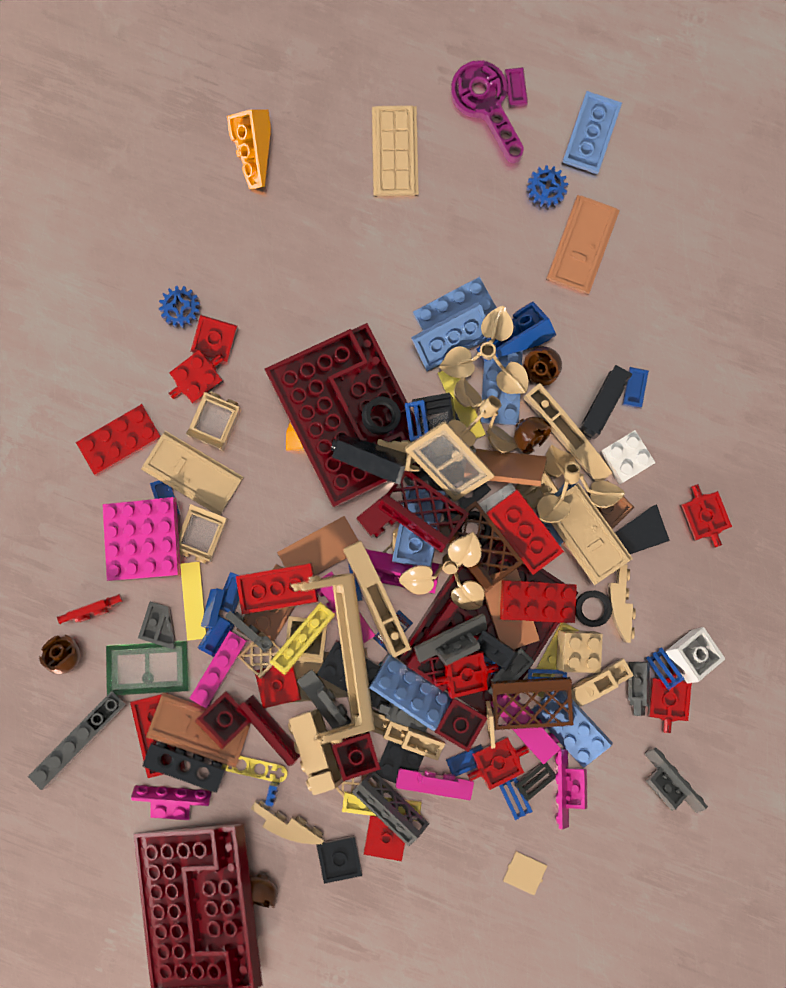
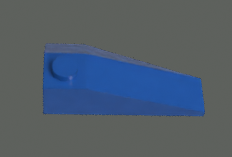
M534 301L513 314L512 322L514 329L512 335L507 340L498 341L495 339L493 344L496 348V357L539 346L556 336L550 319ZM481 345L476 349L477 352H480Z

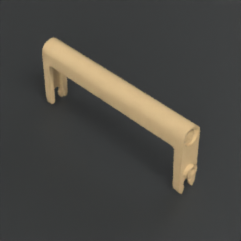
M354 573L325 578L312 576L308 577L309 581L291 584V588L294 587V591H307L333 586L349 699L351 723L314 734L315 739H313V743H340L343 741V738L375 729Z

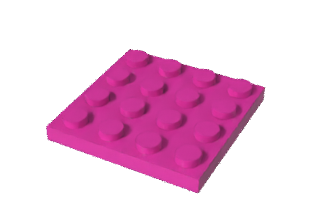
M175 497L102 504L107 581L181 575L177 502Z

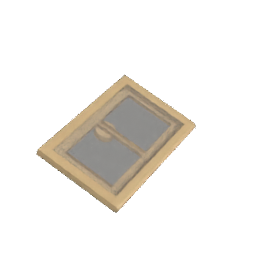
M446 421L404 448L453 501H457L495 477V474Z

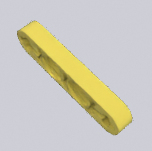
M240 755L239 759H243L247 764L244 770H238L234 767L229 768L228 765L223 764V768H226L228 772L277 783L283 782L288 775L287 768L282 764ZM263 764L266 768L265 773L257 774L255 772V765ZM269 765L273 766L271 769L273 771H277L278 768H281V772L284 773V776H281L280 779L276 778V774L270 773V777H267L266 775L269 771Z

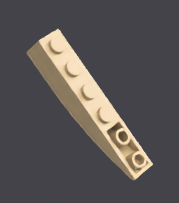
M541 383L525 395L523 399L539 418H542L551 426V432L594 482L603 481L612 474L610 468Z
M358 541L343 548L388 653L394 658L410 650V645L362 542Z

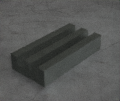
M541 762L518 781L515 787L519 789L524 799L529 801L556 778V774L547 762L545 764ZM544 767L546 768V769H545L543 772H541L537 777H535L531 782H529L525 787H522L523 784H525L529 779H531V778H532L535 774H537L541 769H543ZM546 774H550L548 778H546L542 783H540L536 788H534L530 793L527 794L526 791L528 789H530Z

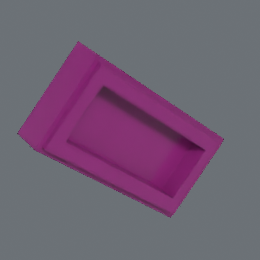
M524 68L505 69L509 107L527 106Z

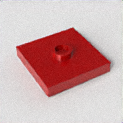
M200 315L190 352L195 353L201 350L205 356L215 358L220 354L224 358V362H228L238 325Z
M294 665L286 675L274 666L261 679L255 674L263 709L301 700Z
M370 815L363 855L402 862L405 842L377 816Z

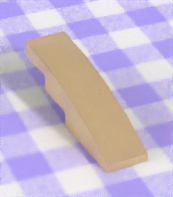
M373 710L375 729L372 732L383 735V738L401 744L403 749L438 761L445 745L444 741L427 732L392 722L385 718L386 714Z

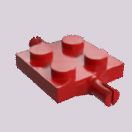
M198 350L169 372L175 380L177 387L168 392V394L172 395L171 398L174 399L182 392L194 403L204 395V392L207 393L223 381L217 372L216 366L224 361V358L219 354L210 360L205 357L201 350Z
M699 484L694 485L691 488L695 498L681 505L694 540L711 537L715 548L719 547L722 543L718 534L732 527L718 491L711 494H702Z
M120 594L110 598L107 597L98 602L69 611L64 615L57 616L59 624L70 620L81 623L91 619L90 615L100 616L109 613V608L123 600Z
M477 651L447 666L445 665V676L434 678V683L436 687L447 684L449 697L453 699L488 690V673L498 672L499 669L496 663L486 666L483 652Z
M669 666L670 673L676 679V673ZM669 677L665 678L668 683L672 682ZM652 678L648 717L664 720V733H671L672 722L678 720L688 721L692 683L682 681L668 690L661 679Z
M505 737L495 742V748H491V745L473 753L477 770L467 774L470 782L481 777L488 789L491 790L523 774L524 771L520 764V757L530 753L528 747L525 745L516 750L511 745L509 738Z

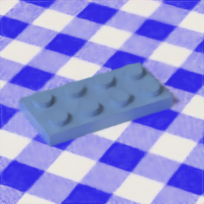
M586 91L562 163L595 174L599 173L622 102Z
M478 277L413 311V314L422 331L477 302L481 304L485 316L497 307L481 278Z
M479 302L411 337L427 371L440 365L451 349L459 346L470 349L488 339L482 335L481 325L486 316Z
M523 350L498 357V360L505 368L510 362H517L522 365ZM494 359L484 361L482 401L489 396L497 397L501 402V407L498 409L499 414L496 416L494 424L516 425L519 421L520 394H508L501 391L497 385L496 378L498 373L503 370ZM482 417L480 422L490 424L492 417Z
M425 489L418 490L420 498H429L428 491ZM414 490L406 491V500L416 499ZM438 491V492H440L442 495H444V496L446 495V493H445L444 491ZM434 501L436 510L443 509L444 503L442 501ZM421 502L422 511L432 510L430 502ZM417 503L407 504L408 510L419 512ZM442 513L437 514L438 523L441 521ZM433 514L423 515L425 522L428 524L435 523ZM399 524L392 561L414 566L426 565L432 567L435 548L405 526Z
M390 654L385 658L369 686L374 692L432 731L437 729L452 700L449 694L440 690Z
M559 691L554 698L562 704L567 699V693ZM547 695L539 703L543 705L550 696ZM553 699L545 706L551 714L560 707ZM572 699L573 726L547 727V729L560 741L577 762L585 768L610 748L613 742ZM538 704L531 709L534 712L533 714L540 708ZM562 708L555 717L559 721H568V712ZM542 710L536 717L542 722H546L551 716Z

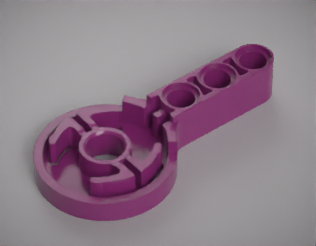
M476 60L464 64L457 70L452 79L451 97L455 106L469 117L484 119L507 161L518 163L522 159L524 147L502 108L507 94V81L504 74L497 66L487 61ZM475 83H482L486 86V91L482 94H477L473 91L472 86ZM499 117L502 121L496 123L492 118ZM507 133L510 135V138L504 139L501 134ZM516 149L518 150L519 154L512 155L510 153V150Z

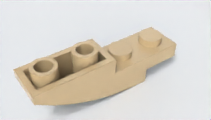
M625 564L616 571V583H608V597L612 605L613 611L611 615L614 625L623 642L631 643V639H634L635 636L632 620H635L636 608H633V604L625 603L629 599V588H626L627 580H630V569H627L628 565Z
M621 658L601 670V673H596L591 677L587 676L572 685V699L581 707L616 689L620 683L634 675L625 659Z
M256 800L251 807L254 812L266 819L262 827L275 835L304 844H322L324 842L323 833L315 827L311 829L306 825L307 821L300 816H297V818L292 816L288 822L284 814L279 811L275 813L270 809L271 806L265 805L266 802L263 800L260 802Z

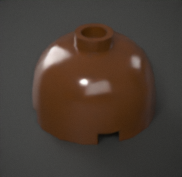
M541 346L533 349L526 355L523 367L531 382L541 383L542 386L552 384L559 377L562 371V360L554 349Z
M538 417L521 419L517 422L514 432L515 444L522 453H533L535 451L533 449L534 446L538 443L541 446L551 434V426Z
M57 635L49 639L41 649L43 651L42 656L39 655L40 663L45 669L53 674L60 675L73 670L80 660L78 645L68 635L63 637Z
M257 874V877H250L253 905L275 908L277 888L274 883L268 881L269 877L266 875Z

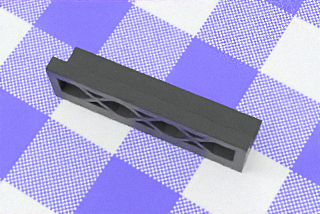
M375 771L369 773L352 791L360 801L408 846L414 843L430 824ZM372 778L377 782L378 788L372 787L367 781ZM383 793H388L392 801H387ZM398 806H402L405 809L406 815H402L398 811ZM412 820H417L422 827L418 830L413 826Z

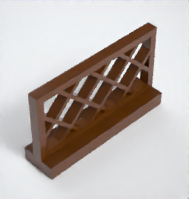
M475 501L464 510L469 513L476 507L480 512L479 521L469 520L467 517L464 521V533L456 532L449 541V544L451 545L452 542L459 539L458 535H463L464 537L469 534L466 533L467 522L479 524L478 533L475 534L478 540L479 538L491 539L489 550L481 549V552L489 553L488 562H478L476 565L468 567L487 592L524 562L477 501ZM458 514L451 520L459 521L463 516ZM481 524L490 525L492 528L491 536L480 535ZM441 526L440 532L446 537L450 534L449 526ZM493 539L501 540L504 543L503 551L492 550ZM491 553L503 554L501 565L490 564ZM505 555L514 556L518 562L512 567L504 566ZM489 567L501 568L500 576L492 580L488 575Z
M570 677L491 681L494 730L573 726L572 679ZM559 691H567V699L562 704L554 698ZM539 692H545L550 696L543 705L535 699ZM520 693H525L530 697L523 706L515 700ZM497 694H506L510 698L504 707L497 703ZM552 699L560 705L553 714L545 708ZM532 700L540 706L534 715L525 709ZM512 701L521 708L514 716L505 710ZM562 708L568 712V721H559L555 717ZM524 710L531 718L527 723L521 724L516 718ZM544 710L551 717L546 722L541 723L535 717ZM503 712L512 718L506 725H498V717Z

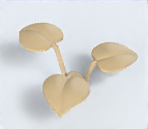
M504 306L492 310L484 318L481 325L482 335L492 339L481 345L480 352L475 357L471 358V352L467 348L459 346L451 349L440 364V369L447 375L454 378H466L474 372L475 366L473 361L477 360L480 356L486 360L494 359L503 370L498 373L496 378L497 385L501 391L508 394H524L528 390V376L524 367L517 362H510L505 368L496 357V348L493 344L495 339L498 341L507 340L512 335L514 329L512 319Z
M462 377L454 388V396L464 407L471 406L473 409L480 407V415L467 428L459 420H451L448 423L449 426L471 447L475 444L476 437L469 430L482 417H492L487 433L490 434L488 438L490 444L502 453H508L517 449L518 447L514 439L503 429L493 425L496 416L499 414L498 409L501 407L500 400L495 396H489L482 401L480 394L468 383L466 378Z
M553 445L549 447L545 455L547 456L545 471L552 477H559L563 474L565 484L560 499L555 495H546L539 500L537 511L542 521L556 523L564 520L569 515L570 504L563 500L568 484H575L579 479H581L586 491L591 493V502L597 507L607 508L613 506L625 495V492L620 487L602 480L593 482L590 489L584 479V474L580 473L581 467L576 463L574 457Z
M471 532L452 542L448 548V553L443 556V564L439 565L434 575H432L431 567L418 565L405 571L399 577V582L410 592L423 595L433 589V579H436L441 570H444L447 574H454L459 586L451 592L453 602L458 607L466 610L480 608L484 599L483 587L476 581H466L462 585L457 571L458 566L461 564L466 567H472L479 562L481 546L474 532Z

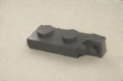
M229 611L226 614V618L265 653L274 645L267 636H258L259 631L253 625L248 627L243 623L245 618L238 612L233 614Z
M519 648L517 650L518 655L506 671L501 667L490 680H518L535 661L522 648ZM490 685L487 691L492 695V688Z
M629 662V668L634 676L628 679V701H630V705L634 706V716H645V706L649 705L650 662Z
M379 702L378 712L386 714V719L426 732L428 727L394 704L390 703L389 705Z

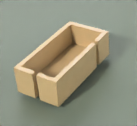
M316 708L288 719L289 732L294 735L296 741L294 742L295 750L300 754L302 760L300 761L301 769L308 775V780H306L308 790L312 791L314 796L336 789L343 783L331 742L320 744V742L313 743V739H315L314 734L327 731L320 711Z

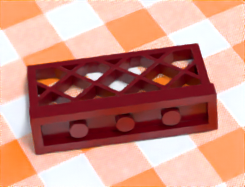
M404 470L400 488H397L399 484L394 483L387 494L381 499L378 508L442 553L469 513L410 471ZM405 476L413 481V486L404 487L403 479ZM425 489L428 491L429 498H420L418 490ZM414 490L416 499L406 500L405 491ZM393 492H401L403 500L396 501L390 496ZM434 501H442L445 509L436 510ZM421 502H430L432 510L422 511ZM417 503L419 512H411L408 510L407 504ZM450 512H457L463 517L459 521H452ZM446 513L448 522L438 523L437 514ZM433 514L435 523L428 524L424 521L423 515ZM441 526H449L450 534L448 537L440 532Z
M448 600L417 645L443 633L446 629L460 625H454L453 621L457 611L463 614L464 622L467 621V618L472 619L474 617ZM479 633V634H477V635H475V636H473V637L477 640V639L479 638V636L481 635V633ZM415 649L404 663L433 685H435V673L445 672V669L434 671L433 660L440 659L438 656L425 660L430 661V672L423 673L418 668L422 662L417 660ZM447 684L439 685L437 687L444 692L447 688Z
M252 695L239 706L252 720V725L288 766H292L300 757V754L295 750L294 741L266 708L263 709L260 701Z

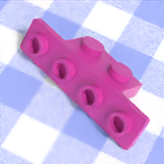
M563 748L556 754V764L558 765V773L556 774V783L558 784L556 802L559 811L556 821L559 824V829L569 827V808L587 809V769L568 768V751Z
M400 768L395 787L397 789L471 800L474 782L455 778V775L444 773V775H437L436 772L429 770L419 772Z
M135 785L131 800L150 802L151 818L190 821L191 805L209 806L212 791Z

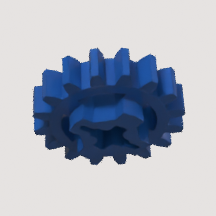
M545 165L544 170L538 167L537 173L532 172V178L528 179V183L531 185L527 186V190L531 191L529 197H535L533 203L539 201L540 207L546 203L547 207L550 208L551 203L557 206L558 200L563 201V195L567 194L565 188L568 187V183L564 182L567 178L566 176H560L562 170L556 172L555 166L549 170L548 165ZM546 184H549V185H550V186H549V189H546V188H545V187H546Z
M175 286V291L169 288L168 295L162 294L165 299L159 300L160 304L163 305L159 307V311L164 312L161 317L163 319L167 318V324L173 322L174 327L180 324L184 328V323L186 322L191 325L190 320H197L195 314H200V310L197 307L201 306L200 302H195L198 300V296L193 295L194 292L191 289L187 292L185 286L182 287V290ZM182 295L188 297L191 301L184 300ZM179 301L183 305L181 307L180 312L177 309V307H179ZM169 313H175L177 318L172 317Z

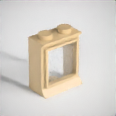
M210 391V394L204 392L186 435L224 451L241 408L238 406L239 403L231 399L224 401L220 399L221 396L217 393Z
M190 504L189 511L179 533L180 554L186 557L189 554L196 556V561L204 564L207 561L212 562L229 519Z

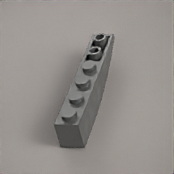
M111 691L27 777L40 790L46 789L126 704Z

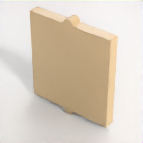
M516 851L511 863L507 865L508 870L503 881L535 895L539 884L543 882L542 877L547 865Z

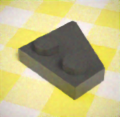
M150 601L138 639L175 649L170 608Z

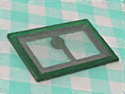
M176 641L175 649L154 643L106 646L107 695L111 691L116 695L189 691L187 641Z

